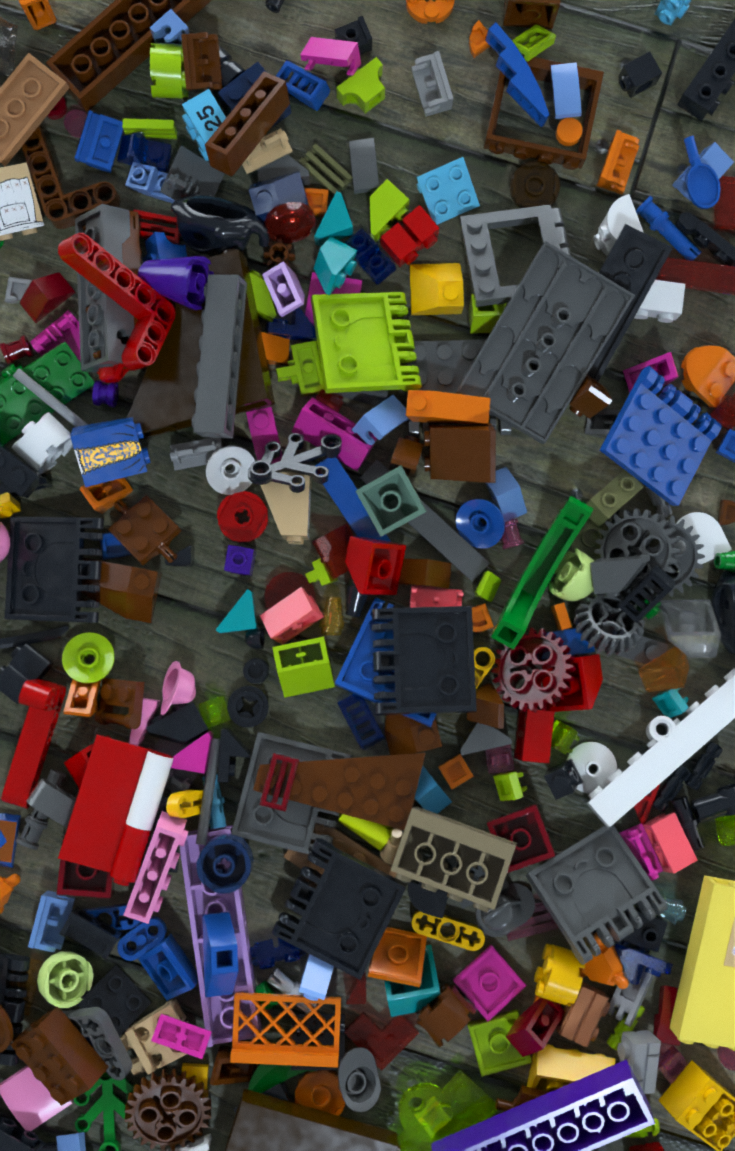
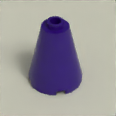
M203 256L147 260L140 266L138 276L162 296L189 309L201 310L204 308L201 306L202 303L206 301L204 286L208 282V275H214V272L209 271L208 264H211L209 259Z

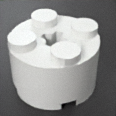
M48 412L41 417L39 422L31 421L22 429L24 436L13 444L12 449L39 474H43L57 464L55 460L60 455L65 456L71 450L73 444L70 438L71 433Z

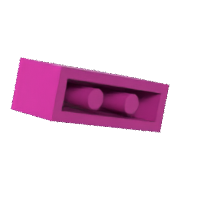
M313 397L302 408L291 431L301 434L305 441L316 447L321 446V439L325 435L335 434L339 436L342 440V450L336 458L347 467L356 471L365 462L374 444H367L357 432L354 433L352 431L356 423ZM368 432L369 436L376 442L377 438L371 432Z

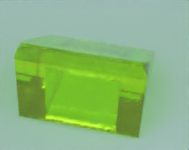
M735 815L717 817L716 826L719 843L723 846L735 845Z

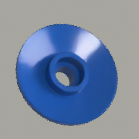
M472 499L465 502L459 508L456 515V528L459 535L471 546L484 549L492 547L500 541L504 534L505 521L501 511L493 503L485 499ZM480 517L484 518L487 524H483L480 521Z

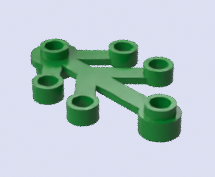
M106 1071L92 1088L84 1093L87 1096L86 1100H81L79 1096L74 1098L76 1105L85 1106L91 1099V1094L102 1084V1096L86 1114H81L77 1118L75 1129L79 1133H86L90 1129L92 1122L103 1111L104 1141L99 1151H108V1145L113 1146L115 1151H121V1145L116 1140L115 1111L125 1119V1103L114 1094L113 1083L126 1093L127 1100L128 1093H131L134 1084L132 1085L126 1078L115 1080ZM80 1120H85V1121H87L88 1126H87V1127H82V1126L80 1125L79 1121H80Z

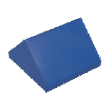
M171 933L159 944L138 958L166 1001L192 990L198 982L197 970Z

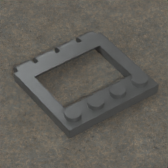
M542 205L460 216V227L476 307L508 303L518 286L500 287L488 229L539 223L543 243L547 241L571 256L560 208Z

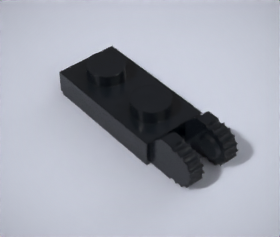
M685 212L680 214L675 226L684 235L693 236V241L700 248L710 250L717 262L722 265L727 264L730 267L735 261V247L695 215H692V213Z

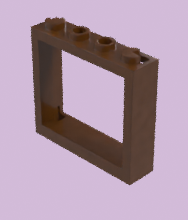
M537 57L527 62L536 80L552 83L551 65L565 64ZM577 66L579 87L582 90L590 91L578 151L573 152L494 135L507 78L500 71L484 149H489L494 154H513L518 159L532 158L548 165L552 163L560 164L570 170L582 169L587 156L604 72Z

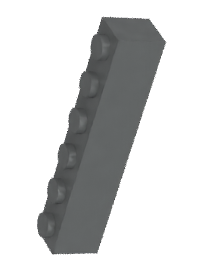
M208 275V282L204 286L206 303L201 315L203 335L199 339L201 357L197 363V375L199 378L198 387L194 391L196 410L192 416L194 433L202 437L233 438L247 283L239 275Z

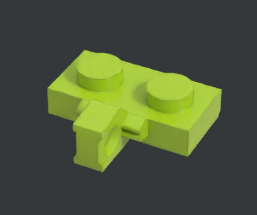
M316 341L291 345L293 360L287 361V367L276 368L278 382L291 380L292 384H298L301 397L324 393L325 387Z

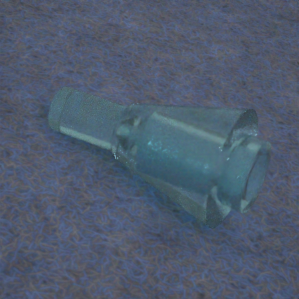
M663 898L668 909L660 915L676 925L677 921L682 922L687 907L683 906V900Z

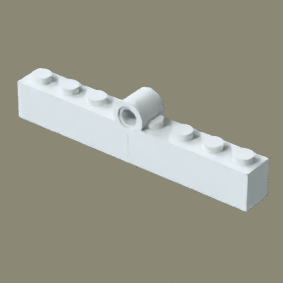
M735 668L723 677L726 682L721 687L715 684L704 694L707 697L705 701L701 704L697 701L694 702L685 711L688 715L682 721L678 718L673 721L666 716H658L650 721L646 727V735L650 740L646 745L649 749L643 755L638 751L627 761L630 765L623 772L617 769L607 778L610 783L602 789L599 785L588 795L591 800L586 804L607 828L617 822L735 718ZM657 725H662L665 728V735L662 736L656 732Z

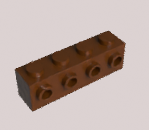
M265 71L261 74L206 142L205 148L212 168L231 177L236 173L289 106L290 101L285 80Z

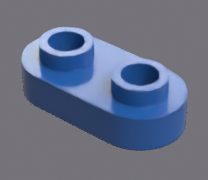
M151 917L149 924L141 922L137 927L127 932L118 942L117 950L119 955L125 960L133 961L155 947L166 935L167 927L165 922L159 917ZM150 926H156L158 933H151ZM134 941L137 947L131 949L128 946V942Z

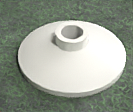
M223 447L212 454L207 462V481L215 491L221 494L232 495L245 491L252 484L248 479V469L255 460L242 447ZM233 464L231 470H225L227 465Z
M584 742L577 745L571 750L566 761L569 759L573 760L583 780V783L578 785L576 789L588 794L599 785L602 789L610 783L607 778L617 770V763L613 753L606 746L597 742ZM591 764H596L597 766L595 773H590L588 770Z

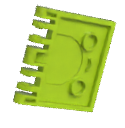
M405 293L312 295L311 305L325 393L421 389L422 384L418 375V366H400L402 363H411L417 358L416 353L413 352L415 346L412 331L408 330L411 328L410 321L405 319L392 320V318H400L408 314Z

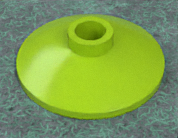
M91 632L82 633L72 638L65 646L62 654V664L66 673L73 680L86 684L95 683L105 678L111 671L115 661V653L111 643L104 636ZM89 656L95 658L92 664L86 663V659Z

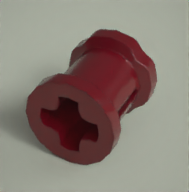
M22 335L19 340L8 344L4 342L0 344L1 351L8 365L13 364L17 359L34 356L26 335Z

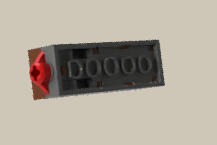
M101 204L75 219L76 234L84 233L138 276V270L141 266L138 212ZM77 272L81 371L97 373L102 382H119L128 371H131L124 366L121 356L138 319Z

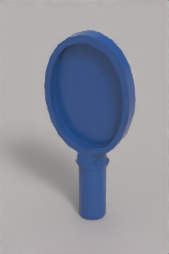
M694 136L683 139L691 165L686 176L687 193L695 206L700 209H709L719 200L720 181L711 166L701 163V157H699Z

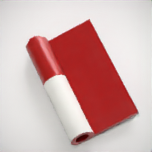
M97 734L58 859L110 872V876L114 878L113 882L122 886H129V883L136 882L174 757Z

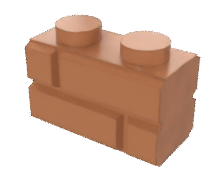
M582 982L575 1003L571 1004L570 1007L564 1006L563 1010L565 1013L556 1027L558 1034L584 1047H588L590 1041L594 1042L599 1033L598 1022L601 1016L605 1017L610 1008L609 997L606 993Z

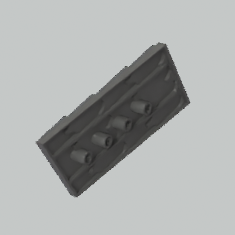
M545 241L455 393L490 398V414L527 436L532 437L539 443H546L635 295Z

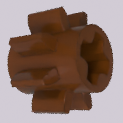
M281 239L274 245L269 242V252L263 253L265 259H271L267 263V268L275 267L284 261L291 269L290 261L296 260L294 254H289L292 251V245L285 246ZM276 254H279L280 256L284 255V258H283V259H281V258H279V257L275 258V255H276Z

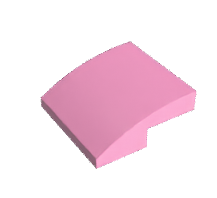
M25 1066L0 1083V1094L26 1131H32L72 1104V1100L62 1106L55 1101L42 1082L34 1077L32 1070L28 1066Z

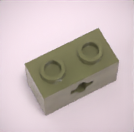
M623 470L586 503L594 508L589 518L599 528L643 488V485L634 476Z

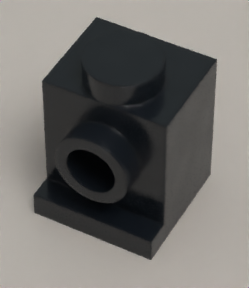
M363 16L358 17V20L334 29L335 38L333 40L358 42L360 55L372 51V36Z
M572 759L549 768L544 775L555 800L575 792L577 786L583 783Z

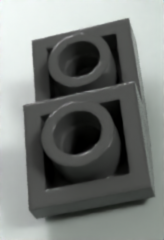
M374 138L349 141L354 194L376 191L379 188Z

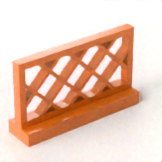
M235 992L230 1063L338 1068L341 997L325 996V1000L318 998V1001H313L305 998L303 995ZM240 1000H251L257 1007L248 1018L240 1010ZM271 1001L278 1002L284 1008L275 1018L264 1008ZM297 1003H305L311 1010L301 1020L291 1010ZM323 1004H335V1014L328 1021L317 1011ZM260 1011L270 1021L261 1031L250 1021ZM286 1013L297 1023L287 1033L277 1023ZM313 1014L324 1024L314 1034L304 1025V1022ZM241 1017L243 1022L239 1025V1019ZM335 1020V1028L333 1029L330 1024ZM247 1024L256 1036L251 1041H239V1031ZM272 1026L283 1036L276 1043L269 1042L263 1035ZM299 1027L310 1037L303 1044H296L290 1037ZM327 1028L334 1036V1045H322L316 1037Z

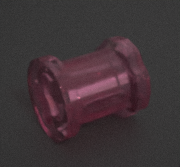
M518 519L505 522V530L502 536L503 550L525 544L524 540L520 538L517 528Z

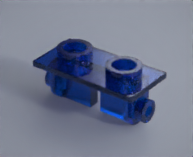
M278 937L279 947L274 948L273 939L254 943V946L250 947L252 958H257L251 960V963L261 970L272 968L275 966V962L285 960L286 963L301 959L300 955L306 954V952Z

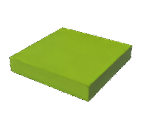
M517 1009L496 1014L489 1022L482 1018L467 1023L481 1077L532 1063L530 1055L522 1057L506 1038L507 1033L519 1017Z

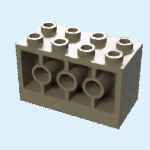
M417 806L411 809L390 871L395 872V877L402 881L411 883V880L422 882L421 887L432 892H436L439 889L448 892L447 897L458 902L467 899L474 902V908L488 912L489 909L495 910L517 843ZM427 846L431 848L433 856L426 858L425 853L422 852V849H425ZM455 856L459 865L452 868L447 858ZM482 866V871L485 872V875L475 876L472 867Z

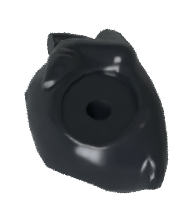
M208 195L188 196L174 201L171 205V211L174 212L177 218V227L181 237L195 252L213 254L215 256L222 254L227 249H238L242 252L247 247L253 233L258 235L260 246H269L270 237L268 229L255 215V212L247 206Z
M724 571L715 585L711 596V606L716 620L714 632L729 653L735 654V573Z

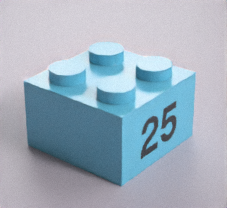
M207 89L182 104L185 112L182 118L186 124V130L193 141L196 140L199 152L205 161H209L205 144L226 119L211 91Z

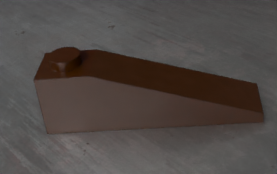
M83 558V561H99V560H93V559ZM101 561V580L82 579V585L100 586V592L89 593L81 591L83 595L99 602V604L126 619L152 623L162 573Z
M401 714L386 716L384 732L390 755L414 754L442 747L436 719L432 726L428 727Z

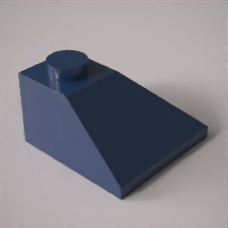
M299 171L250 185L248 190L256 216L266 226L269 235L314 222Z

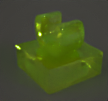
M224 695L198 704L207 728L232 720Z
M556 720L553 725L551 747L563 754H566V752L572 753L573 750L569 747L574 740H580L579 736H577L578 732Z

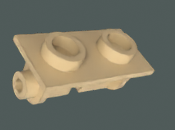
M280 128L263 137L242 164L246 174L293 152L285 131H282Z

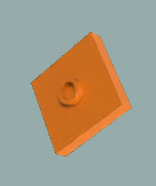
M387 927L370 960L367 977L420 987L427 936Z

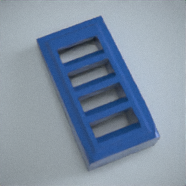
M286 60L276 77L286 81L290 73L293 72L294 74L289 82H286L288 93L318 111L330 93L327 82ZM300 77H301V78H302L301 81H300V82L298 83V85L295 87V84L297 83V81H298V80L300 79ZM310 83V86L308 87L306 92H304L305 88Z

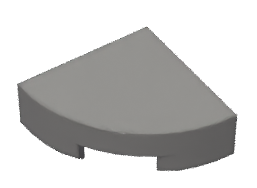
M9 277L5 302L7 304L19 303L32 280Z

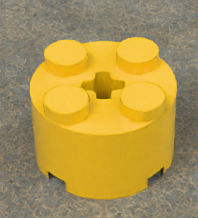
M546 943L542 954V959H544L543 966L537 967L534 976V982H537L535 995L570 1007L578 997L583 980L580 977L579 968L585 969V964L582 965L577 960L572 950Z

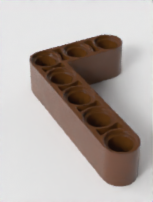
M41 124L23 144L22 150L43 210L52 225L57 229L75 226V219L101 204L120 207V197L114 186L109 182H99L65 194ZM33 141H39L35 147H30ZM47 164L44 170L38 171L40 165ZM50 187H56L53 193L46 194ZM105 194H112L108 201H102V197ZM88 202L86 208L78 209L80 203ZM57 211H64L61 217L54 218V214Z

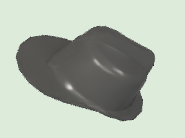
M510 883L508 888L501 891L495 910L489 909L488 912L477 909L476 920L479 928L491 937H502L509 934L532 917L535 910L533 894L527 887L521 884Z
M358 1047L350 1050L342 1058L338 1068L339 1090L346 1105L351 1110L357 1112L368 1111L376 1104L381 1091L376 1062L373 1054L366 1048Z

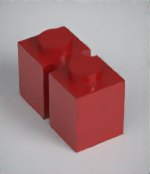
M420 205L402 219L404 223L402 226L397 223L380 238L381 247L399 268L405 263L407 265L411 264L419 256L417 253L419 250H422L424 247L429 249L438 240L439 227Z

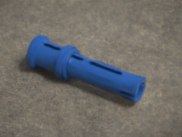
M649 196L637 208V215H640L650 225L649 229L651 231L657 230L689 264L702 252L668 219V212H663L653 202L652 196Z

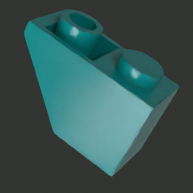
M331 236L319 249L314 265L315 273L324 292L328 295L336 287L339 289L342 287L346 276H351L357 265V262L354 261L357 250Z

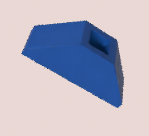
M230 912L202 914L205 997L233 994L238 975V946Z

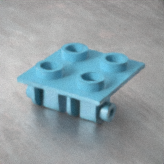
M463 157L416 177L418 181L416 184L419 193H422L430 217L436 224H440L480 206Z

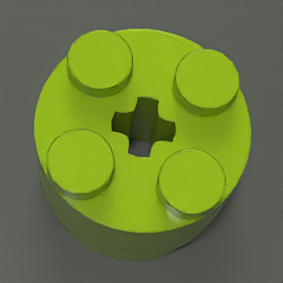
M151 43L150 77L153 81V85H151L152 98L183 99L184 97H189V90H186L182 44Z

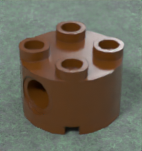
M447 983L440 987L441 994L432 1003H428L416 1012L418 1016L416 1023L428 1032L432 1041L438 1047L443 1046V1038L449 1042L471 1020L467 1016L469 1012L472 1015L476 1013V1008L462 997L455 985L449 987Z

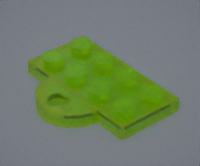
M461 1070L457 1072L443 1089L432 1083L413 1085L402 1095L398 1106L400 1122L404 1128V1131L397 1137V1142L401 1145L400 1151H432L433 1142L491 1118L497 1111L495 1109V1101ZM414 1097H420L423 1100L422 1104L416 1108L410 1107L408 1105L409 1101Z

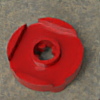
M241 491L230 494L222 500L218 507V525L222 533L230 540L238 543H250L265 532L269 522L268 509L262 499L254 493ZM244 510L248 511L249 521L239 524V518L236 517V514L238 512L243 513Z

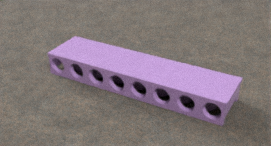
M233 825L217 829L209 828L206 844L218 835L231 834ZM196 830L189 831L184 846L179 847L205 1029L212 1031L207 1046L213 1047L214 1044L232 1042L235 992L255 993L256 983L242 886L234 892L220 894L212 891V889L200 881L197 874V859L205 845L196 844ZM223 858L220 864H224L228 868L231 862ZM230 912L238 946V975L233 994L206 998L202 914ZM240 1000V1010L248 1018L257 1007L251 1000ZM259 1012L250 1021L261 1031L262 1025ZM241 1017L239 1019V1025L243 1022ZM247 1024L239 1031V1041L253 1039L256 1036Z

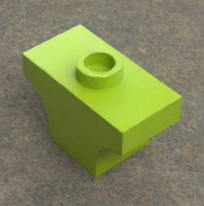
M377 57L361 69L357 68L353 76L349 75L347 80L336 87L337 99L343 106L346 104H356L366 114L385 99V87L379 80L382 77L383 64Z

